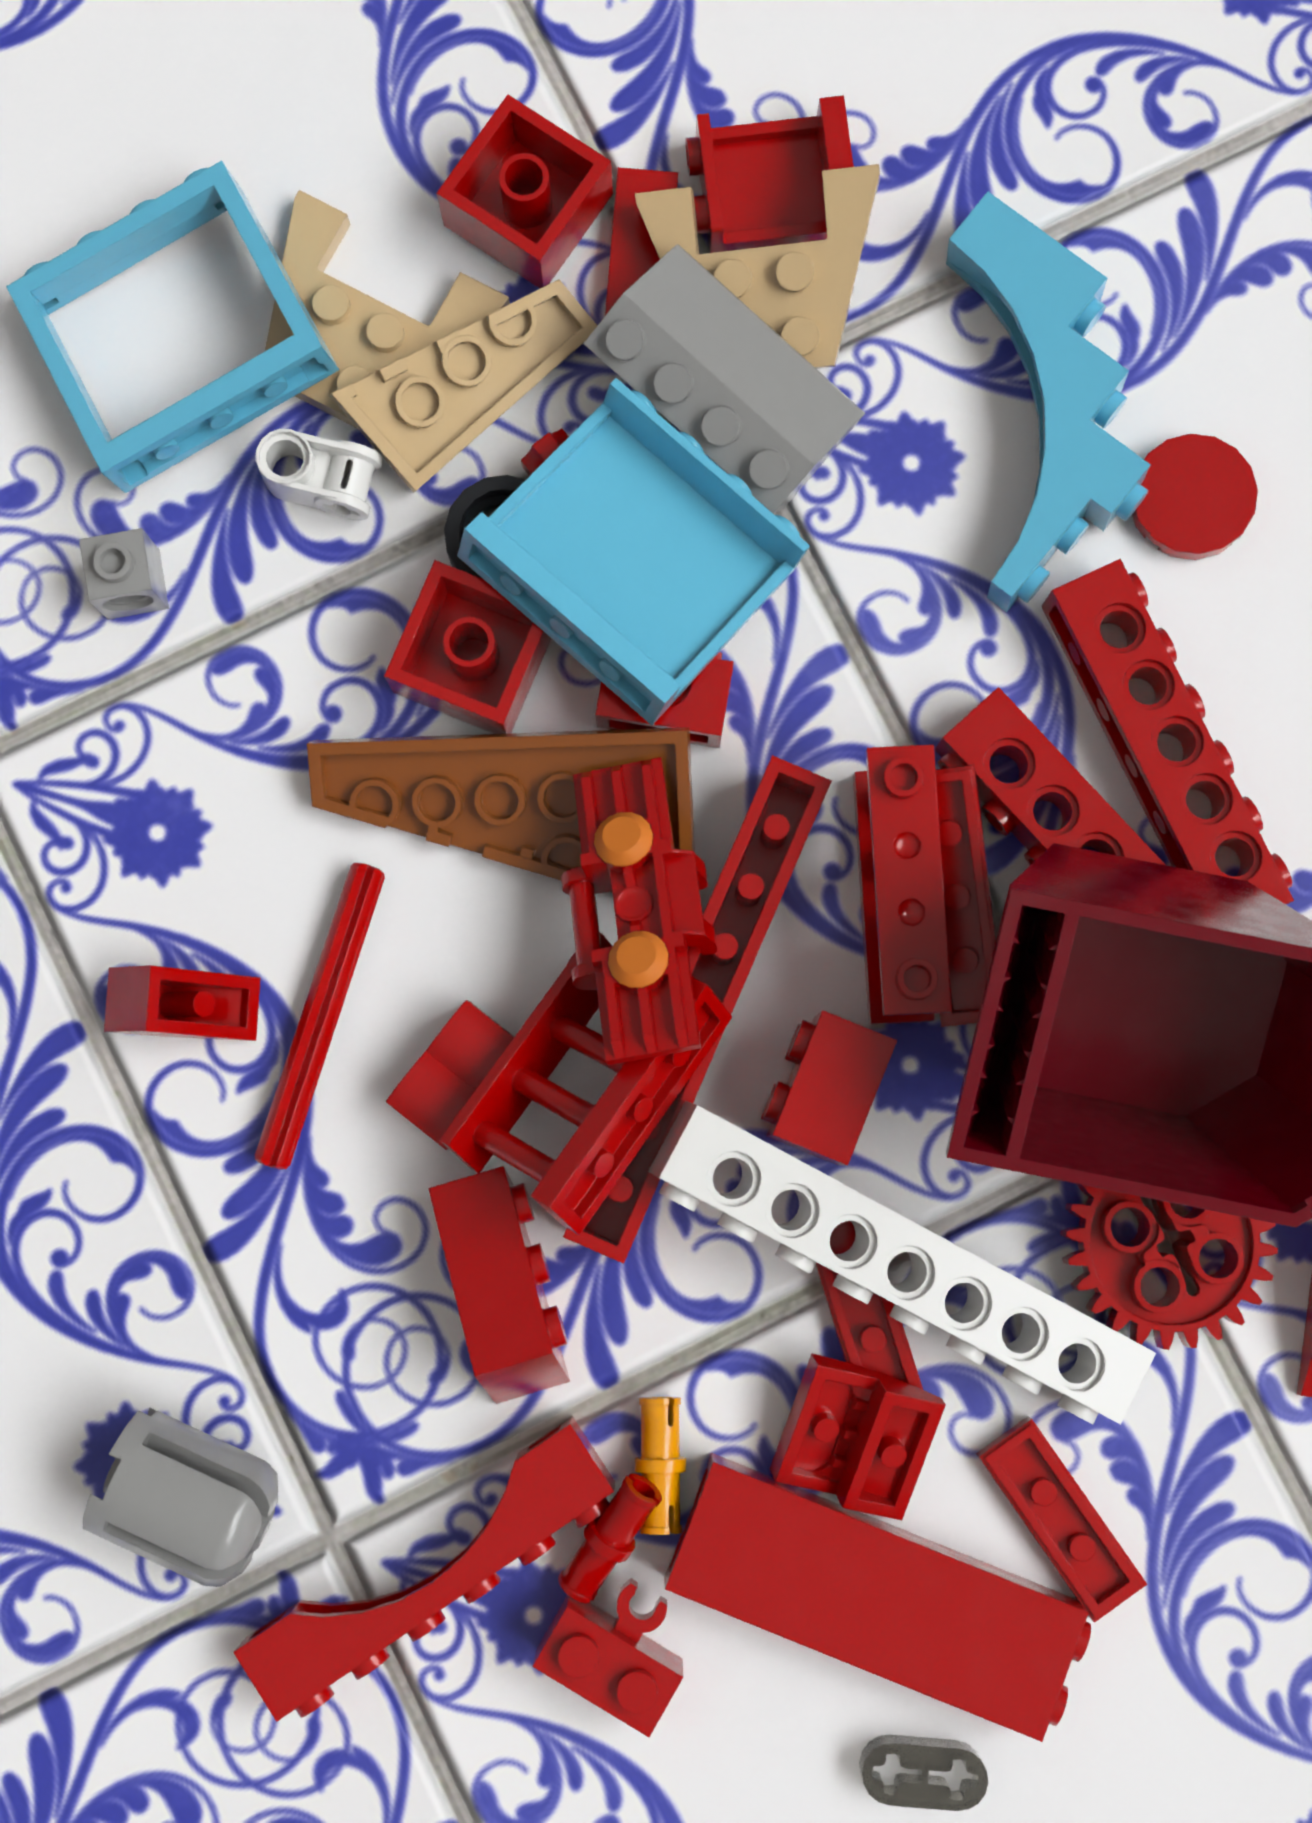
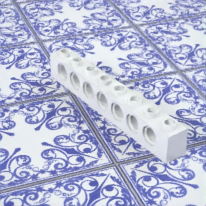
M685 1101L648 1171L665 1181L659 1191L663 1196L695 1212L700 1200L723 1212L717 1223L721 1227L753 1243L758 1232L769 1236L781 1243L775 1253L781 1259L810 1274L816 1262L838 1273L832 1286L866 1304L869 1303L873 1293L895 1304L889 1315L890 1317L924 1335L930 1324L943 1329L951 1334L946 1344L948 1348L982 1365L988 1353L1007 1364L1002 1374L1003 1377L1038 1395L1043 1383L1061 1392L1062 1396L1057 1406L1091 1424H1094L1100 1413L1121 1425L1156 1355L1155 1352L691 1102ZM736 1158L742 1168V1178L739 1185L731 1192L718 1193L713 1184V1174L716 1167L726 1159ZM794 1190L799 1199L797 1214L787 1223L776 1224L772 1217L773 1201L781 1192ZM851 1221L856 1232L852 1247L842 1254H834L830 1247L832 1231L840 1223ZM908 1252L912 1261L909 1276L903 1282L891 1285L888 1279V1266L891 1260L900 1253ZM964 1283L967 1288V1301L964 1307L957 1313L948 1314L945 1308V1298L948 1291L956 1284ZM1020 1313L1023 1321L1021 1334L1015 1341L1004 1344L1002 1339L1004 1323L1012 1315ZM1075 1344L1078 1352L1076 1363L1069 1371L1060 1373L1058 1368L1060 1354L1066 1347Z

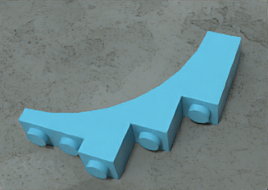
M988 191L949 238L946 265L981 295L1009 333L1028 374L1038 417L1039 472L1033 505L1018 542L991 581L987 596L988 599L1007 612L1018 598L1028 603L1040 590L1050 575V572L1043 567L1057 549L1065 555L1073 549L1090 525L1082 519L1083 517L1103 532L1116 516L1124 521L1128 520L1149 492L1141 483L1144 481L1151 464L1103 430L1112 422L1127 400V397L1121 391L1129 373V370L1084 338L1092 330L1106 309V305L1101 302V298L1108 278Z

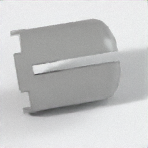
M150 1407L148 1415L137 1411L109 1453L110 1456L116 1459L104 1483L103 1492L105 1495L103 1499L92 1494L88 1498L83 1515V1529L203 1586L221 1587L244 1572L252 1560L253 1552L259 1548L265 1537L278 1502V1474L265 1460Z

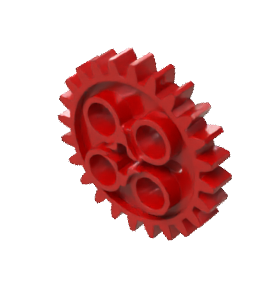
M1077 1184V1186L1088 1197L1085 1205L1066 1203L1065 1209L1072 1215L1080 1218L1079 1227L1063 1229L1060 1235L1067 1239L1078 1241V1250L1062 1257V1260L1065 1264L1082 1266L1084 1271L1070 1284L1072 1289L1078 1291L1093 1289L1095 1294L1090 1298L1085 1307L1087 1311L1096 1314L1110 1308L1111 1311L1107 1318L1106 1326L1117 1332L1131 1321L1130 1339L1141 1345L1147 1339L1151 1329H1153L1156 1346L1165 1350L1170 1349L1175 1332H1177L1182 1344L1191 1349L1197 1348L1199 1328L1208 1337L1220 1340L1223 1337L1219 1319L1223 1317L1233 1324L1242 1326L1245 1321L1237 1304L1240 1301L1256 1305L1262 1303L1259 1295L1250 1287L1253 1279L1261 1281L1273 1280V1275L1260 1267L1258 1263L1259 1257L1278 1254V1248L1260 1242V1233L1275 1227L1276 1223L1193 1207L1186 1215L1180 1216L1171 1208L1170 1202L1151 1199L1159 1221L1157 1223L1150 1210L1144 1206L1140 1196ZM1128 1208L1137 1217L1139 1224L1138 1232L1129 1243L1120 1244L1112 1235L1111 1221L1118 1211ZM1161 1227L1164 1230L1179 1233L1180 1239L1172 1244L1176 1257L1173 1254L1158 1252L1157 1244H1160L1165 1239ZM1210 1240H1216L1223 1247L1225 1254L1224 1263L1219 1271L1208 1275L1201 1268L1199 1255L1204 1244ZM1177 1259L1196 1284L1197 1292L1194 1295H1189L1186 1290L1185 1279ZM1159 1268L1166 1276L1168 1283L1167 1291L1159 1301L1148 1303L1142 1296L1140 1289L1141 1280L1149 1270Z

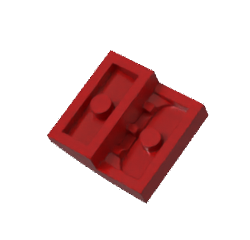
M811 1353L769 1469L775 1482L835 1494L841 1507L844 1509L902 1520L946 1404L942 1398L901 1380L858 1365Z

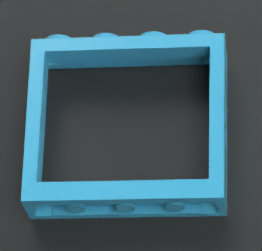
M222 160L209 168L194 171L187 176L184 183L160 197L139 203L126 217L103 230L86 234L78 241L76 246L49 262L46 261L33 265L25 272L23 277L6 286L101 473L124 493L129 492L339 371L336 362L242 188ZM228 211L294 335L112 439L48 315Z

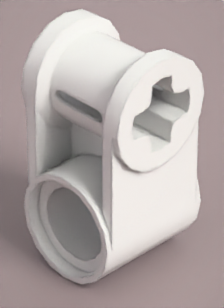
M278 429L269 432L261 439L256 449V462L267 489L276 498L318 508L347 519L365 520L368 518L371 507L366 503L373 471L379 470L382 465L383 456L380 453L355 442L325 439L296 432L292 429ZM297 456L303 460L301 468L295 474L279 476L273 473L276 462L283 457Z

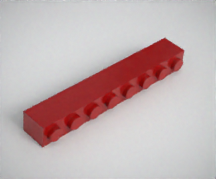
M773 755L703 913V918L714 928L717 952L711 955H703L698 947L689 946L688 948L691 976L706 983L730 1014L733 1012L832 782L830 779ZM724 1030L582 1233L578 1235L567 1228L563 1235L564 1238L618 1262L625 1263L660 1181V1178L648 1171L685 1101L694 1102Z

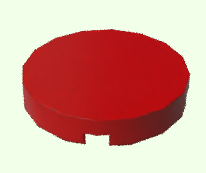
M1190 433L1167 439L1147 454L1144 460L1151 465L1141 485L1149 490V492L1132 514L1135 527L1144 538L1147 536L1153 544L1159 546L1158 550L1170 557L1198 560L1220 554L1242 536L1255 514L1258 488L1252 467L1235 447L1215 436Z

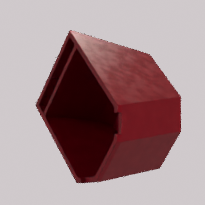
M1053 843L1009 885L949 1136L946 1157L1291 1227H1298L1312 1219V920L1248 881Z

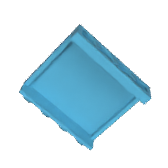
M615 378L609 385L603 403L489 517L481 512L464 529L457 556L641 717L653 725L794 572L810 545L800 537L797 528L788 519L780 515H774L753 497L750 488L742 479L734 474L726 473L704 454L701 445L692 436L685 432H678L656 412L654 405L645 395L638 391L630 390Z

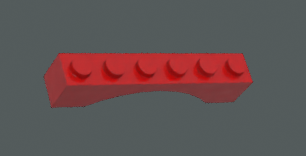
M572 1416L518 1453L506 1490L491 1518L470 1544L440 1570L405 1589L373 1599L338 1603L300 1600L247 1636L233 1653L276 1722L293 1710H296L300 1718H303L327 1702L335 1694L330 1685L350 1671L358 1680L383 1664L390 1657L386 1647L407 1633L412 1642L436 1628L446 1619L441 1609L462 1595L466 1602L470 1604L492 1590L501 1581L496 1572L518 1558L522 1565L525 1566L545 1554L556 1544L552 1537L554 1532L572 1520L578 1528H581L602 1515L609 1505L606 1497L614 1492L615 1480Z

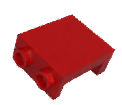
M844 95L819 98L817 116L711 128L709 113L696 114V137L685 138L689 176L700 175L702 195L694 196L697 234L707 233L710 253L818 241L827 238L822 171L854 167Z

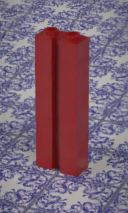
M711 1453L693 1500L685 1527L682 1529L664 1576L665 1590L1040 1742H1043L1048 1725L1056 1726L1063 1716L1068 1699V1687L1064 1686L1063 1683L1071 1661L1079 1662L1085 1654L1091 1635V1624L1086 1622L1089 1612L1073 1597L861 1512L844 1509L836 1502L799 1487L775 1482L774 1478L714 1453Z

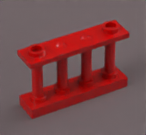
M934 744L867 748V771L854 772L853 791L868 1025L932 1022L935 1020L934 1013L952 1012Z
M600 933L601 948L611 947V943ZM575 952L569 959L567 966L467 1103L457 1112L452 1123L439 1141L478 1174L492 1155H495L540 1182L530 1196L561 1225L580 1235L728 1025L732 1015L706 983L692 977L701 1048L607 1065L602 1034L586 1027L599 1008L597 990H580L575 988L572 983L571 970L577 966ZM570 1048L617 1073L594 1105L548 1080ZM531 1101L579 1127L556 1160L509 1133Z

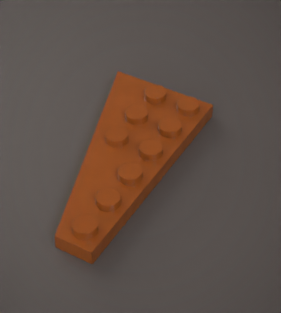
M689 727L313 740L307 743L312 807L386 828L389 826L426 837V841L446 847L453 845L482 854L484 858L557 880H561V875L567 870L581 867L580 854L582 852L573 774L661 757L664 767L674 849L690 850L695 853Z

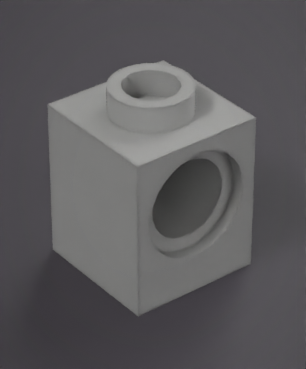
M142 528L79 539L88 601L108 620L169 609L160 549Z

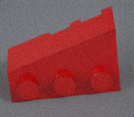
M501 1166L428 1188L474 1377L496 1404L570 1382L560 1347L568 1344L562 1318L557 1305L549 1307L542 1285L551 1282L546 1258L540 1243L531 1246L525 1223L535 1220L525 1184L514 1185L505 1167Z

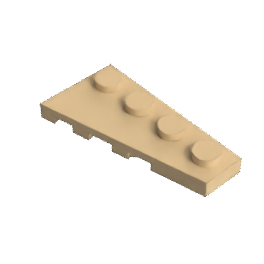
M560 279L489 314L487 317L461 330H457L353 384H349L331 393L330 397L414 493L583 344L595 330L597 324Z

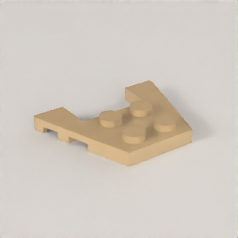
M879 164L822 171L827 238L810 242L699 254L694 192L691 187L635 193L637 207L660 259L675 245H680L816 369L836 366L858 266L868 232L872 207L880 181Z
M299 190L294 198L282 264L336 362L339 371L295 395V397L357 428L330 397L331 393L349 384H353L377 372L379 369L487 317L489 314L509 305L510 301L509 297L460 272L431 325L427 326L324 273L351 225L348 215ZM276 300L274 301L265 351L294 335Z

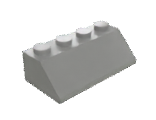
M678 244L622 294L583 343L635 391L645 395L654 405L655 409L677 429L692 436L701 445L704 453L726 473L734 474L742 479L750 488L752 496L773 514L787 506L866 414Z

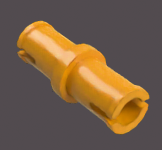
M681 1397L639 1398V1405H641V1457L635 1458V1472L641 1473V1476L647 1478L659 1489L662 1501L651 1512L641 1527L640 1533L670 1535L671 1532V1534L682 1533V1525H680V1473L686 1472V1457H680L679 1405H681Z

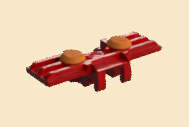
M658 757L573 774L582 852L580 854L581 867L569 869L561 875L562 891L570 896L577 966L571 970L572 983L575 988L580 990H597L605 1062L607 1065H613L701 1048L688 946L700 948L703 955H711L717 952L714 928L703 918L699 890L705 889L708 886L705 863L694 851L674 849L662 758ZM612 892L618 941L611 947L601 948L595 894Z

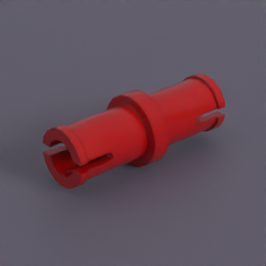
M634 1473L626 1476L603 1514L586 1525L584 1528V1542L565 1570H562L558 1576L560 1587L572 1599L586 1604L590 1603L591 1600L593 1601L598 1594V1590L617 1562H625L634 1551V1537L654 1508L662 1501L659 1489L651 1481Z

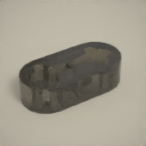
M891 1734L881 1735L868 1742L862 1750L859 1760L860 1775L869 1795L876 1801L890 1806L949 1811L969 1810L979 1804L985 1796L988 1786L987 1770L977 1751L969 1744L958 1740ZM887 1754H896L901 1767L917 1769L918 1773L896 1774L894 1785H884L880 1773L873 1771V1767L884 1765ZM961 1759L967 1772L973 1774L972 1779H962L959 1790L951 1791L945 1778L929 1775V1771H951L953 1760Z

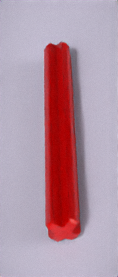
M356 862L350 866L255 1152V1160L262 1165L282 1170L287 1169L291 1164L385 879L384 873L374 866Z

